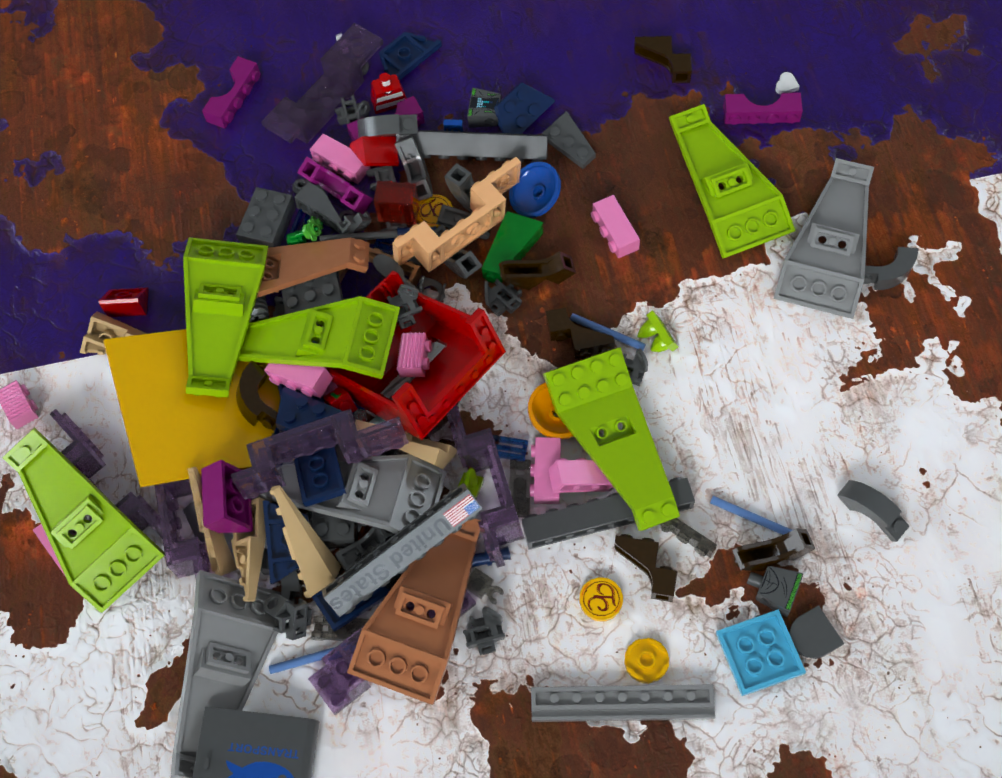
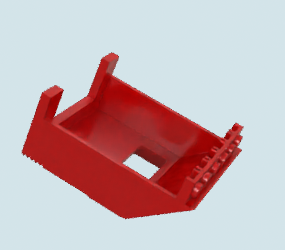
M392 271L366 298L388 304L387 297L397 296L399 286L404 284L398 272ZM419 293L416 301L419 307L422 306L423 309L420 313L413 315L416 321L414 325L401 330L398 323H396L382 379L342 368H325L333 377L332 382L347 391L357 405L403 431L409 432L422 441L506 351L483 309L478 308L472 315H469ZM424 332L428 340H431V343L439 342L445 345L442 351L430 362L429 370H426L425 377H415L410 383L405 382L392 396L393 400L380 394L399 375L397 363L402 333Z

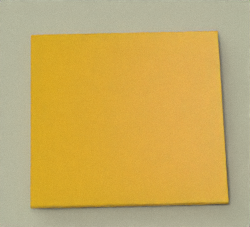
M186 329L103 340L140 487L189 479L187 468L197 467L200 477H202L201 469L219 460H223L241 470L254 468L261 453L279 461H294L288 432L281 429L275 432L264 427L260 421L253 426L244 418L238 408L236 400L237 387L243 370L250 362H237L228 397L196 396L186 394L188 380ZM255 362L264 369L268 365V363ZM267 375L265 383L258 390V394L267 406L278 412L281 400L278 385L272 383Z

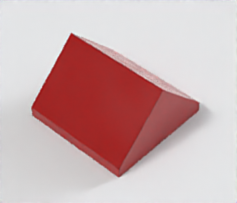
M362 136L350 143L349 147L364 166L399 165L398 151L395 146L396 137Z
M148 287L111 289L99 300V305L109 317L147 315L149 290Z

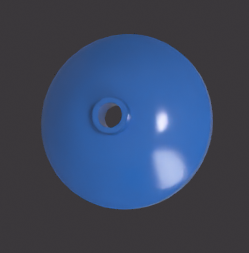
M534 162L523 167L520 170L519 183L510 188L509 191L512 208L521 216L528 218L538 217L549 211L557 201L561 190V180L557 170L545 162Z

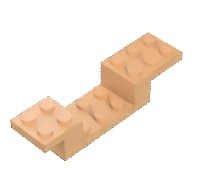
M517 157L507 160L498 170L491 171L485 179L475 182L471 187L470 209L473 212L466 219L459 220L452 229L445 230L440 237L425 221L412 226L406 234L399 235L392 243L394 261L401 266L415 256L423 267L430 272L504 219L506 198L502 194L519 183L521 161Z

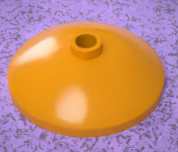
M546 382L541 384L533 391L528 402V415L531 423L540 433L547 437L571 438L573 437L572 433L561 419L553 414L555 410Z

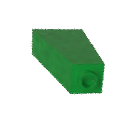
M507 211L482 266L483 278L491 283H495L498 279L502 283L499 263L506 260H522L543 235V222Z

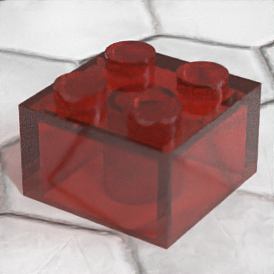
M388 180L377 181L374 205L378 221L415 225L420 206L416 184L409 182L397 183Z

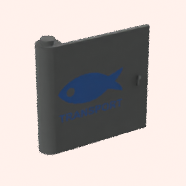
M205 707L192 778H312L320 721L302 717Z

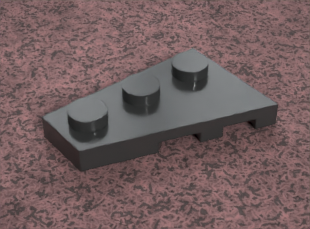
M567 111L541 134L548 135V143L582 169L596 158V153Z

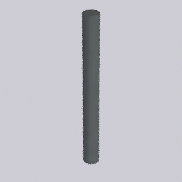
M397 230L319 236V241L350 237L361 240L397 238Z

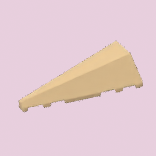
M97 311L91 316L87 334L83 337L80 353L104 355L106 354L104 339L147 333Z
M352 418L347 424L352 429L441 469L445 468L457 452V449L451 445L424 438L421 441L402 430Z
M197 467L187 468L199 532L204 533L211 573L223 576L237 570L236 564L224 534L204 527L201 477Z
M280 485L273 486L270 494L274 495L279 507L276 509L277 515H282L285 524L282 530L292 560H296L299 566L298 578L304 581L306 587L304 596L305 598H311L336 579L341 565Z
M260 497L251 500L253 531L233 533L234 538L231 540L236 568L240 569L241 572L239 583L244 586L245 596L243 601L254 602L256 599L266 540L263 500L266 499Z

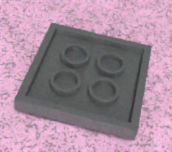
M338 271L282 289L285 314L344 300Z

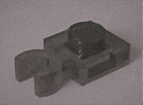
M475 568L470 574L466 589L480 599L487 595L492 604H497V599L492 597L493 593L504 594L501 587L491 586L494 580L479 569Z

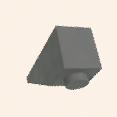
M308 182L294 197L297 208L310 216L319 218L323 224L341 233L342 231L337 225L342 223L324 190L319 185Z

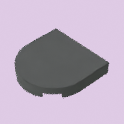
M819 605L799 616L790 628L789 634L798 654L807 658H822L844 645L843 640Z

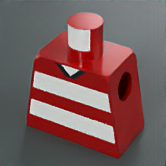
M382 73L379 79L371 82L370 99L375 114L396 109L398 102L407 99L396 74Z

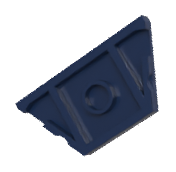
M404 32L379 52L385 73L389 75L396 74L400 81L442 47V42L437 39L435 42L430 41L425 36H416L413 33Z
M519 83L494 107L495 114L498 117L499 129L502 130V133L522 134L555 100L524 83Z
M284 387L282 390L276 419L277 428L312 443L323 434H328L335 430V425L342 421L347 423L351 420L349 413L287 387Z
M263 500L270 584H275L297 570L299 566L296 560H292L282 530L285 524L282 515H277L276 512L279 506L270 503V501ZM301 513L309 523L308 515Z

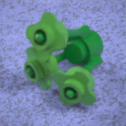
M311 216L307 224L303 225L302 230L287 234L288 245L306 243L307 239L317 241V236L323 234V222L319 218Z

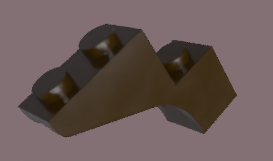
M672 36L635 37L634 53L664 66L670 72L672 83H690L692 73L691 53L672 54Z
M560 251L541 260H506L499 263L500 276L504 282L528 291L544 280L560 284L576 274L572 256Z
M566 308L546 311L550 340L564 341L567 338H571L575 359H586L615 349L613 336L575 325L568 317Z
M796 528L777 538L739 546L732 551L735 556L734 561L740 570L764 571L767 569V566H773L783 560H796L815 550V546L807 529Z
M628 534L616 535L614 546L616 552L648 576L651 583V599L673 602L677 571L668 566L656 568L659 542H655L651 538L635 539Z

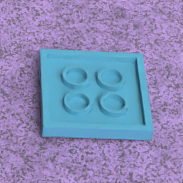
M779 609L716 631V636L741 696L806 673Z

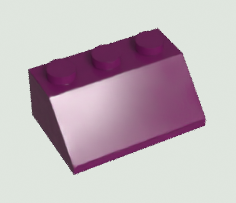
M223 460L202 468L201 483L204 527L217 533L252 532L251 493L246 492L250 474Z

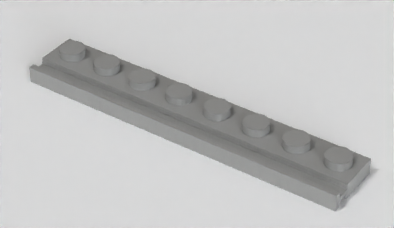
M713 684L531 687L532 722L712 720L716 718Z

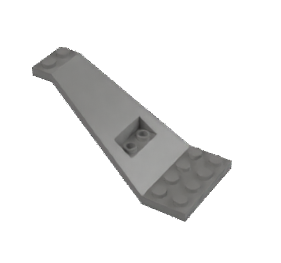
M836 158L829 181L784 260L774 299L851 319L854 318L865 280L869 184L874 167ZM821 236L826 238V242L823 244L818 241ZM844 241L846 247L839 248L838 243Z
M261 453L258 456L246 492L260 498L277 502L275 496L270 494V490L273 486L280 485L297 508L385 529L396 534L439 502L447 471L410 454L338 458L347 494L305 507L301 498L294 461H279Z
M202 570L196 574L194 613L170 778L193 777L205 707L243 710L278 634L277 631L273 630V627L279 625V620L264 610V602L270 595L280 594V592L258 586L255 601L245 602L243 601L245 596L244 586L240 585L238 580ZM278 599L270 602L269 609L277 605Z

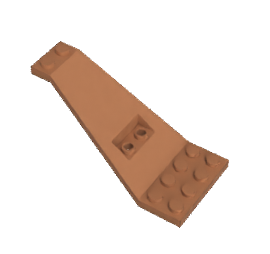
M350 237L268 248L265 271L257 298L274 292L279 293V290L346 268L366 273L369 262L370 243Z
M476 518L466 521L462 524V528L459 531L449 534L444 538L442 544L437 547L433 546L422 559L415 560L409 565L408 569L403 572L362 628L347 671L348 674L433 705L435 703L450 659L478 539L485 521ZM409 602L414 604L412 611L407 607ZM429 610L435 611L434 618L429 617Z

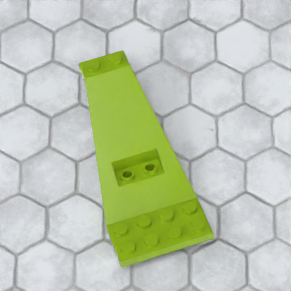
M705 104L669 117L722 259L796 231L783 194L711 122ZM736 177L741 178V183L736 181ZM719 183L723 184V190L719 189Z
M188 238L183 256L188 359L186 394L215 397L229 396L231 382L264 275L268 246Z
M358 296L249 323L238 361L251 362L252 360L259 363L342 368L382 379L400 307Z
M621 347L543 373L555 413L631 508L638 530L643 531L680 517L674 495L633 388ZM620 422L623 425L621 430L618 429V423ZM600 429L604 431V435L602 437L599 436Z
M35 427L2 457L18 472L69 585L99 612L103 613L165 556V552L123 514ZM90 515L92 520H86L85 516ZM73 529L77 534L72 535L69 530Z

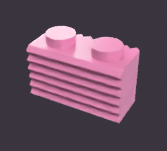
M402 333L397 363L400 377H425L426 370H429L430 366L427 356L432 351L431 340H428L426 333Z
M17 380L0 389V404L9 422L16 429L27 425V423L38 419L36 413L38 407L33 399L29 400L28 395L30 392L26 385H21Z

